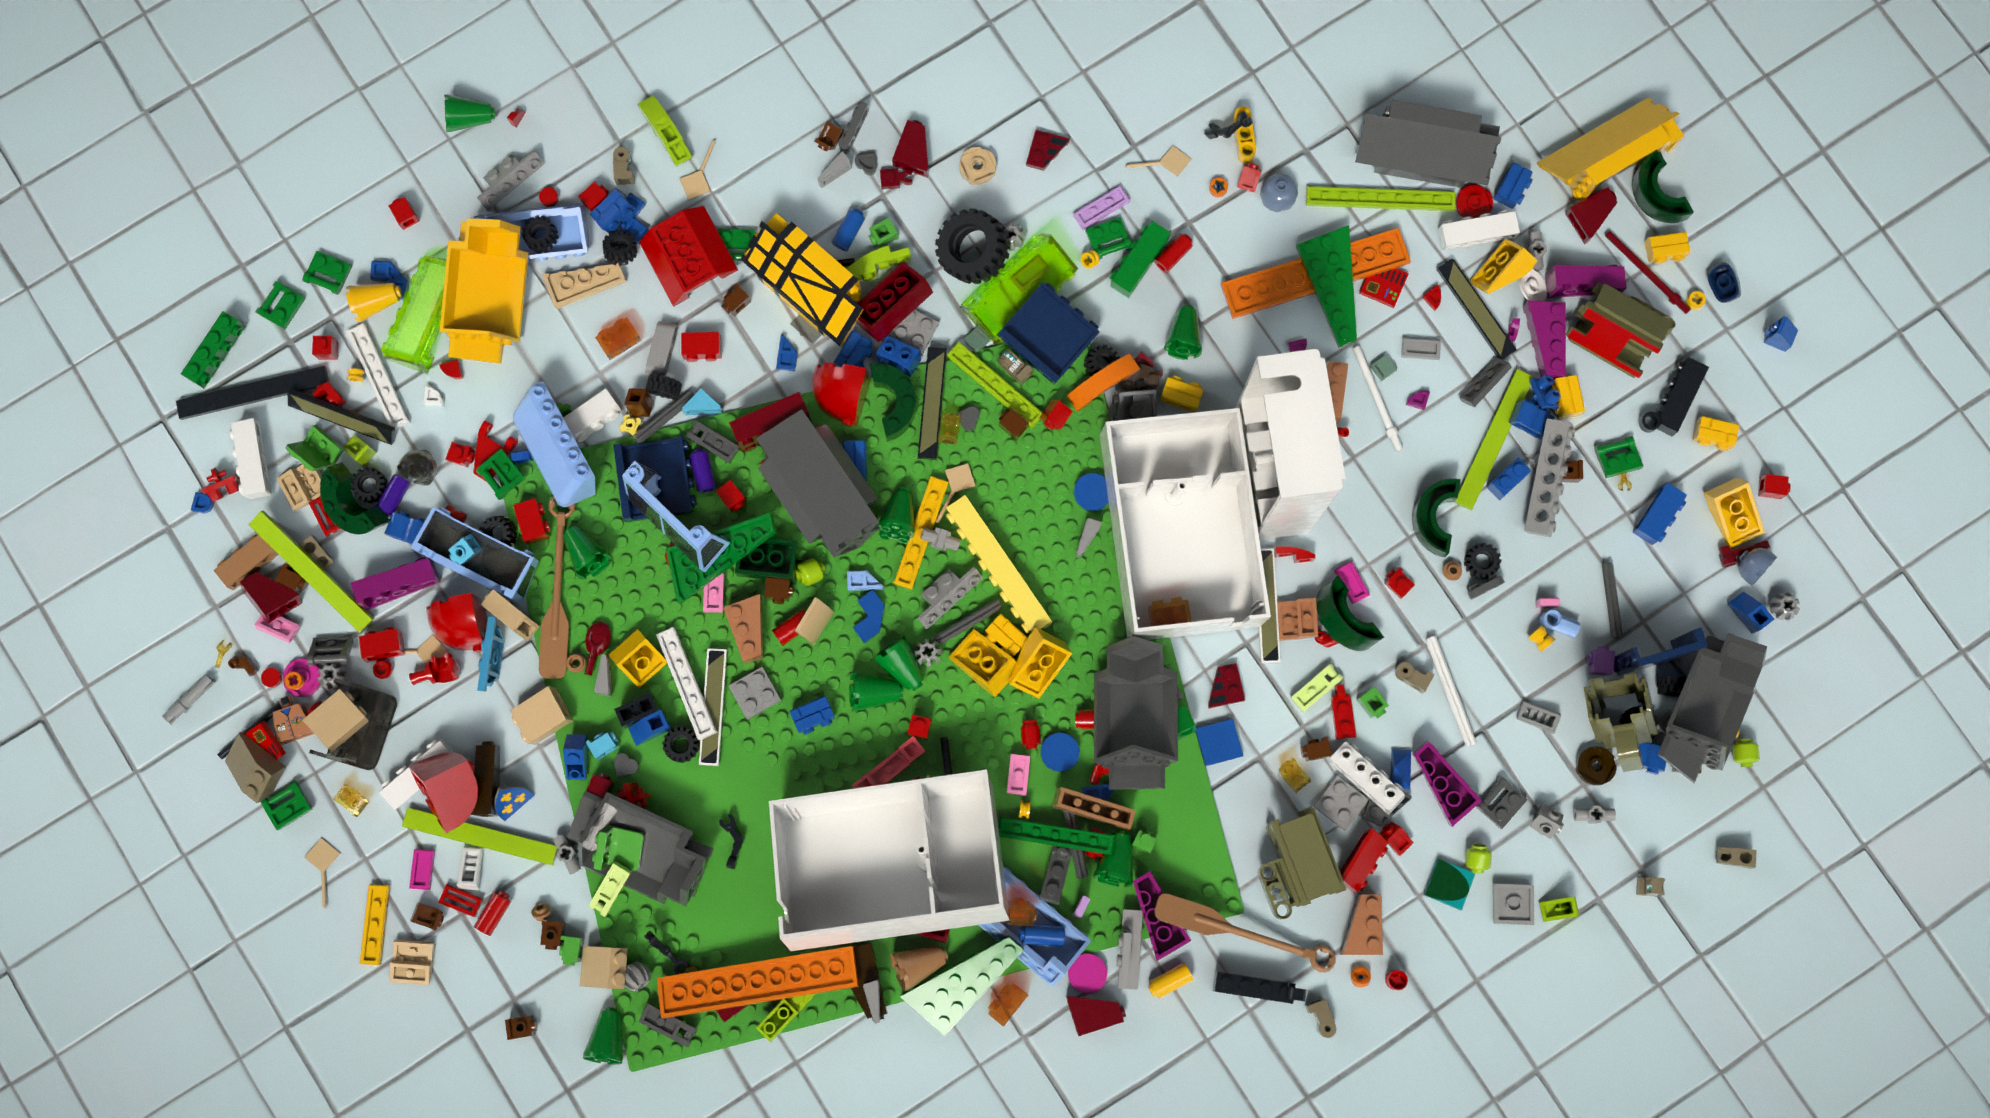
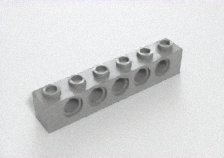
M1554 419L1546 420L1524 529L1528 534L1551 537L1552 533L1556 530V522L1554 520L1560 510L1559 496L1564 491L1562 481L1563 476H1566L1568 471L1566 461L1571 455L1570 441L1575 436V428L1571 422ZM1561 436L1563 439L1561 444L1555 445V439ZM1558 455V462L1551 464V458ZM1550 474H1554V481L1548 483L1547 477ZM1550 492V500L1543 501V496ZM1546 511V519L1540 520V513Z

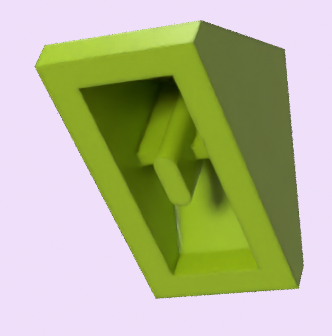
M355 434L343 446L345 448L344 451L364 467L377 453Z
M1576 896L1539 902L1543 922L1580 916Z

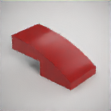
M1280 546L1274 548L1275 558L1293 556L1294 563L1312 562L1316 558L1314 553L1296 547Z

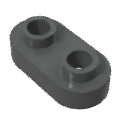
M1495 574L1486 579L1487 583L1483 585L1477 583L1469 587L1470 592L1467 593L1472 600L1505 583L1502 576L1497 577Z

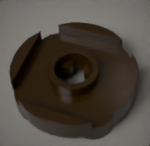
M1137 364L1140 370L1127 379L1121 380L1122 390L1156 389L1157 393L1159 388L1157 373L1146 364ZM1140 378H1143L1145 386H1141L1140 388L1136 387L1137 383L1135 382V380H1140Z
M1596 746L1589 747L1579 754L1576 760L1575 771L1585 783L1600 786L1613 779L1617 766L1613 759L1614 756L1609 750ZM1598 761V766L1601 767V769H1597L1594 771L1593 766L1591 764Z

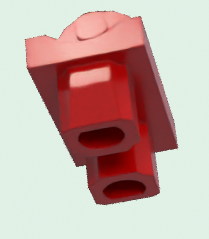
M216 468L211 469L212 475L206 478L208 482L215 480L216 483L201 489L203 494L207 493L212 502L223 498L219 489L222 486L226 487L229 495L239 491L237 480L240 478L235 474L222 480V477L227 475L226 471L222 470L219 472Z
M637 782L623 784V788L617 791L619 798L627 800L643 809L648 806L646 799L651 797L650 793H644L643 788L638 787Z

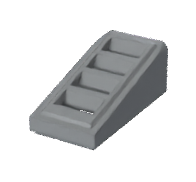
M843 151L817 178L821 188L851 170V162Z
M1090 518L1086 520L1076 552V558L1080 559L1101 528L1102 522Z
M602 654L594 693L612 697L610 659L607 655Z
M1523 701L1517 716V720L1551 734H1555L1561 719V714ZM1527 708H1530L1531 711L1528 719L1524 718ZM1535 711L1539 712L1536 720L1533 721L1532 718ZM1542 714H1545L1546 717L1543 724L1539 723ZM1550 717L1554 718L1551 727L1547 726Z
M876 980L863 984L875 1024L879 1023L881 1019L880 982Z

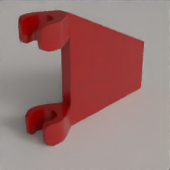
M483 421L478 431L473 473L484 481L486 480L483 476H479L476 469L500 449H503L509 455L518 444L516 439L508 437L504 447L488 438L486 435L493 428V425L488 421ZM491 467L488 472L494 478L496 472Z

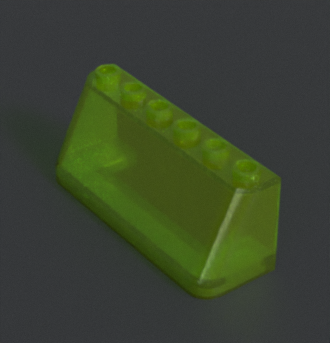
M1040 233L1005 263L1004 269L1000 268L998 270L999 274L996 277L991 276L990 281L984 282L960 305L961 310L994 344L1003 342L997 334L1042 282L1051 284L1056 289V293L1062 288L1061 285L1065 281H1069L1075 276L1078 267L1051 234Z
M430 255L420 258L418 270L411 278L409 291H406L404 294L402 307L397 310L396 321L389 329V337L381 347V352L386 360L427 375L435 358L430 352L440 331L446 259Z

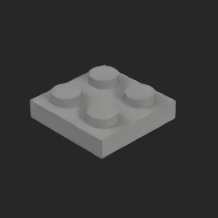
M914 310L892 330L889 336L919 349L922 356L939 326V322Z
M763 667L728 686L747 720L781 702Z
M1336 776L1314 805V808L1346 831L1369 799L1339 776Z
M1493 884V924L1534 925V885Z

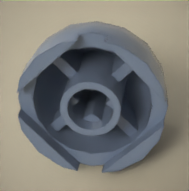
M1282 173L1268 177L1260 191L1263 205L1274 212L1289 210L1295 204L1298 196L1295 181L1290 176Z
M1754 548L1750 552L1746 550L1739 558L1741 560L1739 565L1741 577L1751 586L1754 585L1777 559V556L1764 548Z

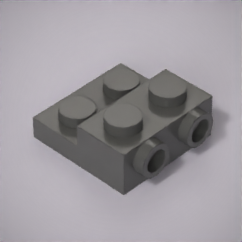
M1156 389L1116 390V395L1112 396L1113 406H1116V414H1113V421L1157 417Z

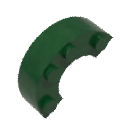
M1655 150L1644 159L1634 174L1632 191L1635 201L1646 215L1659 222L1679 223L1686 221L1694 211L1685 196L1680 198L1670 197L1660 189L1658 174L1667 163L1661 152Z
M873 363L870 364L875 388L887 389L896 398L894 410L888 416L882 418L888 442L904 434L911 426L917 409L916 395L910 379L901 370L888 364Z
M342 462L326 468L320 482V496L324 511L337 527L348 533L359 535L380 528L390 521L379 506L367 510L356 503L351 492V482L354 476Z
M1445 479L1430 486L1416 502L1412 514V525L1419 542L1431 553L1444 558L1450 552L1452 535L1444 532L1439 527L1436 521V511L1439 505L1446 502H1454L1458 498L1461 479Z
M1338 575L1323 586L1317 594L1316 607L1319 622L1325 627L1335 642L1354 651L1368 650L1382 640L1384 636L1373 622H1362L1351 613L1346 601L1347 593L1350 590Z

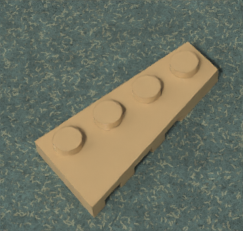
M619 263L616 265L596 266L590 269L581 268L576 271L542 274L556 309L626 283Z

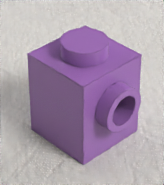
M1597 646L1596 649L1592 650L1587 657L1589 674L1612 675L1615 651H1611L1609 647Z

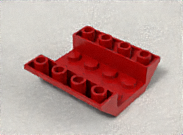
M705 206L678 212L650 228L639 242L673 307L689 299V292L718 276L724 279L738 271Z

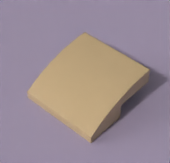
M302 464L296 469H289L277 478L293 511L308 506L309 502L320 497V482L322 478L320 470L310 471Z
M815 597L795 629L796 633L804 637L809 643L815 645L834 612Z
M395 939L393 941V960L390 963L389 982L429 985L435 942Z

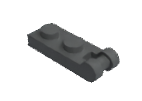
M861 101L859 107H855L852 114L853 120L851 123L848 122L845 128V137L840 138L838 141L840 152L843 151L845 154L850 152L869 112L867 103Z
M695 420L692 430L687 432L685 437L730 464L740 447ZM699 431H702V436L700 438L697 437Z
M649 1003L638 1021L686 1047H689L692 1035L696 1034L698 1030L696 1027L676 1017L662 1019L660 1009ZM681 1028L686 1030L683 1037L678 1035Z

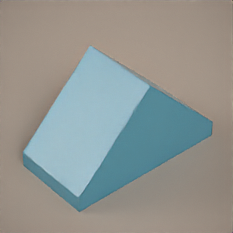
M702 389L682 407L685 416L723 413L721 406Z

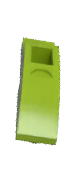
M654 95L638 103L639 109L656 137L658 136L675 167L692 159V155L684 144L681 134Z
M888 245L859 258L847 270L859 282H869L874 280V277H877V269L886 270L892 265H900L903 261L908 263L911 260V253L909 247L890 252Z
M816 994L783 999L756 1029L769 1042H772Z

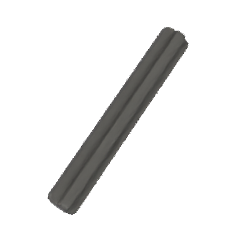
M690 390L635 433L633 435L634 440L638 444L644 442L681 412L682 407L694 396V393Z
M1609 562L1602 564L1610 631L1612 638H1620L1623 636L1614 566L1613 563Z
M998 599L994 600L933 637V640H936L940 645L1001 610L1002 604Z
M1063 811L1066 827L1078 829L1076 815ZM1071 849L1076 877L1078 879L1086 878L1088 872L1083 851Z

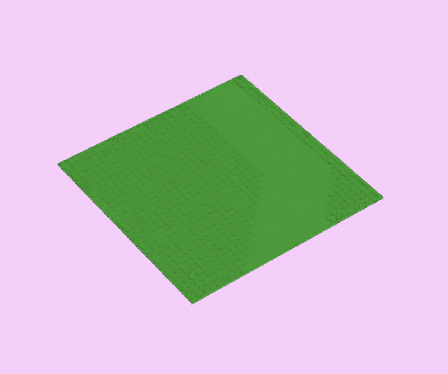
M1007 344L981 349L977 353L975 351L972 352L1042 413L1051 400H1060L1073 411L1061 430L1051 431L1040 420L1033 429L1028 427L1017 441L999 427V417L1004 411L1008 412L1009 410L949 358H946L937 460L918 459L926 363L918 365L911 377L907 376L914 387L917 409L915 418L904 434L888 442L882 418L888 416L894 410L896 398L887 389L875 388L873 377H868L870 384L858 426H845L841 424V421L834 420L823 413L816 404L812 391L801 394L809 412L812 425L822 426L827 424L842 447L843 441H866L867 484L878 498L869 508L878 521L897 489L904 487L912 491L915 523L930 476L948 481L945 470L968 463L975 486L955 492L949 505L966 495L1052 620V624L1043 629V631L1064 641L1072 652L1070 658L1039 699L1009 683L994 697L948 658L973 629L986 637L985 630L1000 614L1006 617L1026 637H1029L1030 633L1026 634L1021 627V624H1023L1021 619L1014 617L1010 611V608H1012L1010 603L1003 601L999 594L1001 592L999 587L992 585L988 578L990 576L988 571L981 569L978 564L980 559L976 554H971L967 548V545H969L967 540L960 538L956 531L958 529L956 524L949 522L945 515L947 510H945L940 522H935L933 530L940 528L951 532L952 537L960 539L959 548L957 551L946 548V551L929 546L930 542H928L913 589L910 590L894 584L907 544L900 543L894 539H882L877 531L858 549L834 558L822 540L810 544L807 542L759 471L760 463L766 457V453L760 444L756 445V448L749 452H746V450L742 452L739 449L730 464L708 451L717 487L716 490L731 480L747 502L744 503L745 506L741 510L731 513L715 492L716 490L708 493H698L693 469H689V477L692 476L694 488H691L692 495H695L697 506H694V512L674 515L685 527L691 530L694 526L701 525L713 533L771 513L773 514L777 533L770 538L798 541L797 565L810 558H815L818 562L821 561L825 567L823 580L810 586L800 584L795 576V583L791 582V585L794 586L793 597H789V602L784 601V604H774L772 600L765 599L766 579L738 577L735 574L736 563L723 572L725 575L724 607L758 594L762 596L764 658L745 665L725 611L723 613L703 612L704 587L682 604L677 603L670 567L665 559L666 548H668L671 540L649 519L627 523L623 520L613 445L622 444V446L638 444L633 436L580 449L595 476V495L575 503V511L565 519V530L570 526H579L610 554L612 559L608 560L609 566L597 576L588 575L585 580L579 579L575 573L564 541L560 602L569 623L567 658L574 653L584 656L587 665L590 653L586 649L585 638L589 628L597 622L605 623L611 631V642L603 653L604 655L609 657L612 651L638 629L665 658L656 634L675 627L704 698L707 648L728 650L719 766L699 765L700 746H698L699 751L696 752V756L691 758L689 762L681 763L671 760L663 751L664 746L662 744L665 734L667 735L669 732L636 746L629 729L623 728L614 710L615 708L651 693L654 695L660 710L665 712L672 730L674 727L681 726L695 733L668 663L644 685L638 688L609 657L612 697L594 693L601 655H598L596 658L592 676L584 674L585 666L584 670L579 673L571 672L566 668V674L560 679L543 678L545 688L548 686L557 688L574 720L555 732L573 816L575 817L582 796L587 790L593 774L599 776L602 773L611 777L610 781L615 783L610 794L618 797L617 791L623 788V784L637 782L638 787H642L644 793L651 794V797L646 799L648 806L645 809L693 831V840L714 849L705 865L707 867L702 880L696 888V895L691 897L687 906L668 898L665 904L624 886L606 917L600 915L601 912L594 909L602 947L627 948L626 967L638 961L648 966L651 972L649 983L639 991H630L625 987L624 989H612L617 1012L621 1014L622 1039L631 1072L765 1038L756 1028L783 1000L750 1004L726 1022H723L716 1010L676 1016V1018L696 1027L698 1030L696 1034L692 1035L689 1047L666 1037L638 1022L648 1003L660 1009L657 978L677 975L674 971V963L666 955L664 956L658 949L650 945L649 941L644 937L649 931L662 943L666 944L678 960H686L690 966L688 968L684 964L679 965L678 968L682 974L872 943L886 1006L904 1002L900 995L906 992L898 983L897 973L892 967L890 954L937 945L940 948H944L948 956L946 964L918 983L920 984L997 942L979 925L950 929L946 943L910 934L790 951L780 940L778 917L782 916L785 919V914L782 906L777 902L769 801L854 789L852 784L866 773H869L911 738L907 733L912 715L932 720L928 740L915 737L926 752L887 784L910 781L918 776L921 779L927 778V775L931 777L945 776L940 738L948 737L953 774L980 770L988 771L994 790L998 828L1000 817L1066 827L1063 810L1051 807L1056 788L1063 787L1082 793L1083 787L1096 786L1089 782L1096 765L1094 763V729L1081 730V728H1076L1075 712L1094 709V674L1107 669V646L1126 639L1127 633L1109 503L1102 510L1092 512L1080 507L1074 498L1075 484L1082 476L1095 473L1105 477L1100 433L1105 423L1111 421L1104 393L1093 399V402L1078 412L1067 397L1070 392L1090 378L1091 373H1086L1085 371L1088 367H1084L1086 363L1084 359L1092 350L1090 344L1055 385ZM1007 349L1033 369V375L1022 386L1006 373L997 362V359ZM779 400L696 421L738 445L729 422ZM973 406L979 409L980 418L976 421L975 430L968 432L963 429L956 413ZM695 420L658 429L642 443L679 438L680 434L686 440L685 435L692 430ZM699 431V433L697 434V437L700 438V437L702 436L703 432H702V431ZM687 439L689 451H686L687 458H690L694 450L704 449ZM532 460L516 464V467L526 479L508 492L504 502L507 516L510 518L509 521H513L512 527L517 528V530H514V533H517V537H513L516 540L514 548L518 551L523 552L526 549L534 553V558L539 561L525 596L530 619L540 626L534 633L539 657L541 623L553 601L557 518L549 511V501L553 495L535 461ZM500 479L501 487H503L505 484H504V482ZM949 484L943 502L941 504L939 513L941 512L948 496L951 493V488ZM536 498L539 503H543L545 508L543 517L550 525L551 531L548 532L550 538L527 545L523 541L513 505ZM554 500L556 508L553 511L555 513H569L568 507H562ZM1090 518L1102 522L1101 528L1080 559L1076 558V552L1086 520ZM517 559L521 575L526 563ZM532 566L522 581L523 588H525ZM972 567H975L983 577L982 580L933 625L925 629L918 620V617L930 605L922 598L921 594L948 569L960 579ZM867 570L884 587V590H874L884 604L881 630L879 634L865 644L853 627L868 617L858 603V600L872 590L848 591L847 571ZM815 597L834 612L815 645L798 635L782 646L772 632L774 628L803 608L807 611ZM998 599L1002 604L1001 610L936 647V649H942L943 655L936 656L941 659L938 664L932 661V667H926L927 662H923L922 665L918 663L924 678L922 681L923 685L913 691L912 689L907 690L903 686V697H900L899 701L852 712L853 707H850L849 686L853 684V680H850L852 672L897 681L875 661L874 657L891 643H897L898 639L905 635L913 653L914 651H919L920 648L916 647L919 641L923 645L926 643L924 639L930 638L929 643L933 644V637L994 600ZM1171 639L1148 640L1162 645L1164 668L1168 667L1170 670L1177 672V685L1183 696V699L1178 701V706L1182 707L1185 705L1190 713ZM926 649L924 655L930 657L932 656V651ZM1019 654L1014 658L1016 662L1018 660ZM575 660L573 665L575 667L579 666L580 661ZM763 667L781 702L747 720L728 686ZM826 695L836 719H833V723L822 728L821 725L814 727L815 731L810 734H799L790 710ZM1023 721H1038L1041 744L1037 745V749H1026V746H1022L1021 726ZM613 731L619 740L616 742L619 748L598 760L588 747L587 779L567 780L563 755L567 734L587 735V741L593 742L595 741L594 737L602 732L606 734ZM1196 732L1178 740V762L1165 767V789L1114 790L1108 798V802L1136 810L1130 830H1123L1076 815L1078 829L1091 831L1092 828H1096L1111 835L1116 833L1117 830L1128 832L1132 843L1139 828L1149 830L1158 836L1150 854L1132 846L1133 881L1151 870L1166 894L1210 907L1223 918L1236 916L1244 912ZM1052 734H1068L1078 744L1080 750L1079 759L1075 766L1068 771H1052L1042 761L1041 746L1045 739ZM680 737L675 740L674 749L677 752H684L688 748L686 738ZM624 753L630 759L636 760L639 764L638 771L632 775L617 777L614 763L617 754ZM1011 754L1030 756L1026 796L1007 794ZM1109 773L1101 776L1098 785L1109 784ZM1021 800L1025 803L1031 801L1029 819H1026L1025 816L1019 818ZM728 814L734 817L736 829L744 839L737 857L735 870L726 866L735 841L731 834L723 829L719 823L721 819L724 824H729L730 818ZM1000 837L1003 867H1007L1016 878L1024 881L1029 889L1041 895L1053 846ZM1083 851L1088 876L1083 879L1076 877L1073 857L1071 855L1059 905L1050 902L1046 903L1053 906L1061 916L1069 919L1074 927L1087 935L1091 942L1081 954H1089L1118 946L1123 909L1141 910L1134 884L1131 887H1124L1125 884L1120 883L1118 887L1098 882V877L1094 879V872L1101 858L1096 857V860L1085 855L1086 851ZM585 868L591 898L593 899L605 877ZM1086 896L1090 901L1082 917L1078 918L1073 915V912L1080 898ZM600 899L599 902L605 905L606 902ZM1143 915L1141 940L1150 938ZM1016 958L1001 976L1028 970L1029 968ZM851 988L818 993L781 1033L862 1013L863 1010ZM681 1028L678 1035L683 1037L686 1030Z

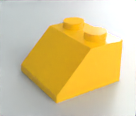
M638 629L609 654L614 663L638 688L644 685L667 664L666 659Z

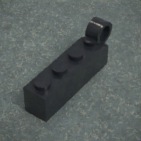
M1690 357L1680 361L1675 370L1678 372L1676 377H1672L1668 384L1670 388L1668 393H1665L1661 398L1660 404L1662 406L1660 410L1647 412L1640 418L1639 427L1641 430L1651 433L1657 429L1671 437L1678 433L1709 366ZM1646 417H1650L1654 420V427H1649L1646 425Z
M1215 971L1212 991L1293 1004L1294 1000L1305 1002L1307 990L1295 988L1296 984Z

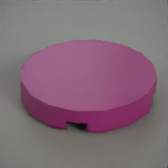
M306 658L292 661L286 666L283 678L285 679L286 675L290 672H297L304 677L305 683L299 690L290 689L283 683L284 687L289 693L298 697L313 695L321 686L317 679L321 675L317 673L320 667L318 664L308 666ZM297 676L296 678H291L292 686L293 684H298Z
M1081 954L1068 969V979L1072 987L1079 992L1085 994L1094 993L1100 990L1106 982L1107 968L1104 962L1096 955Z

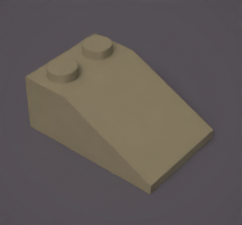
M242 732L238 733L225 760L241 791L256 803L272 795L286 766Z

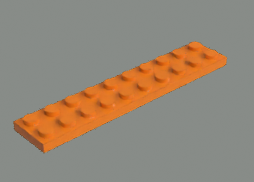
M1399 228L1350 243L1353 282L1411 263ZM1301 258L1221 283L1232 319L1316 294Z
M853 946L657 978L662 1019L859 987Z

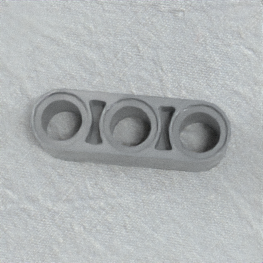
M658 321L646 363V373L666 376L677 337L678 325Z

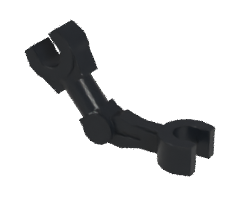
M1243 111L1238 115V121L1221 129L1218 125L1210 123L1208 126L1212 130L1204 132L1208 139L1218 138V136L1230 138L1241 126L1249 127L1253 121L1251 117L1247 118V113Z
M728 814L730 823L724 824L721 819L719 823L723 829L731 834L735 841L732 853L726 864L727 868L735 870L737 857L744 839L736 829L734 817Z
M651 931L644 936L650 945L658 949L674 963L676 974H682L678 968L680 964H684L686 968L690 966L686 960H678L672 954L670 948L662 943Z

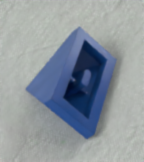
M1391 749L1390 781L1393 784L1398 783L1403 789H1410L1411 750Z

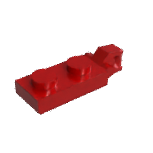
M1344 684L1336 685V695L1332 696L1331 701L1336 740L1356 738L1350 694H1345Z

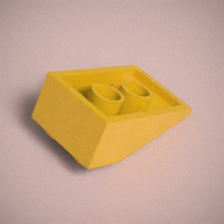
M1505 238L1469 282L1471 285L1490 294L1526 276L1533 269L1537 260L1524 247Z
M1737 477L1704 492L1709 511L1725 542L1731 548L1765 533L1749 482Z
M1035 627L1023 644L1008 683L1039 699L1072 655L1071 650L1064 641Z
M975 629L948 657L979 686L994 697L1008 684L1016 665L1014 658Z

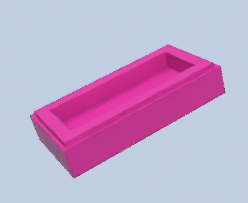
M1352 561L1334 570L1336 576L1339 575L1350 590L1347 596L1352 604L1370 596Z
M414 849L409 889H431L435 851Z

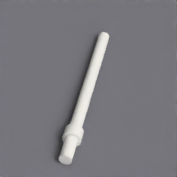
M1357 346L1353 348L1386 426V434L1391 439L1396 452L1403 449L1398 437L1399 432L1393 426L1361 347Z

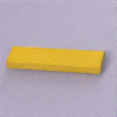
M369 884L359 964L381 965L390 886Z

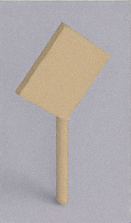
M712 140L700 170L680 178L688 200L711 192L703 175V170L712 152L715 140Z
M1172 146L1160 161L1127 164L1126 168L1162 165L1178 177L1192 159L1175 146Z
M968 463L945 470L951 493L939 513L936 523L940 522L955 492L975 486Z
M433 635L417 650H404L405 654H417L424 663L430 661L434 655H436V658H440L445 653H449Z
M321 838L304 858L321 871L322 904L325 909L327 907L325 871L340 853Z

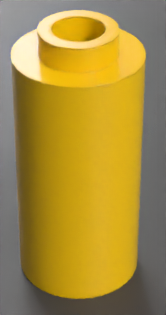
M1182 963L1150 980L1151 985L1148 986V989L1153 997L1157 996L1160 999L1194 979L1186 964Z

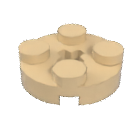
M981 147L970 148L963 153L960 159V173L971 185L987 183L995 176L996 159L989 150L986 151L981 149ZM975 162H978V164H983V166H981V169L977 170L973 168L975 166Z

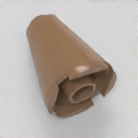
M939 945L898 951L890 954L892 967L897 973L896 978L904 991L910 990L946 964V959H948L945 949L940 948Z

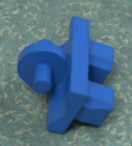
M1543 375L1540 379L1532 378L1529 382L1533 388L1534 396L1530 401L1534 402L1535 406L1539 405V408L1557 410L1559 408L1557 401L1561 398V395L1556 389L1550 388L1554 383L1552 376Z

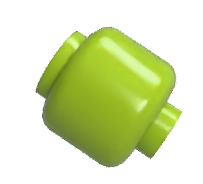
M810 558L797 565L795 574L800 584L810 586L823 580L825 567L821 561L818 562L815 558Z
M1738 739L1737 743L1733 744V761L1741 763V767H1753V763L1760 760L1759 745L1753 742V739Z
M1474 843L1471 847L1467 848L1465 864L1468 868L1472 869L1473 873L1482 874L1484 870L1491 868L1492 851L1487 848V845Z

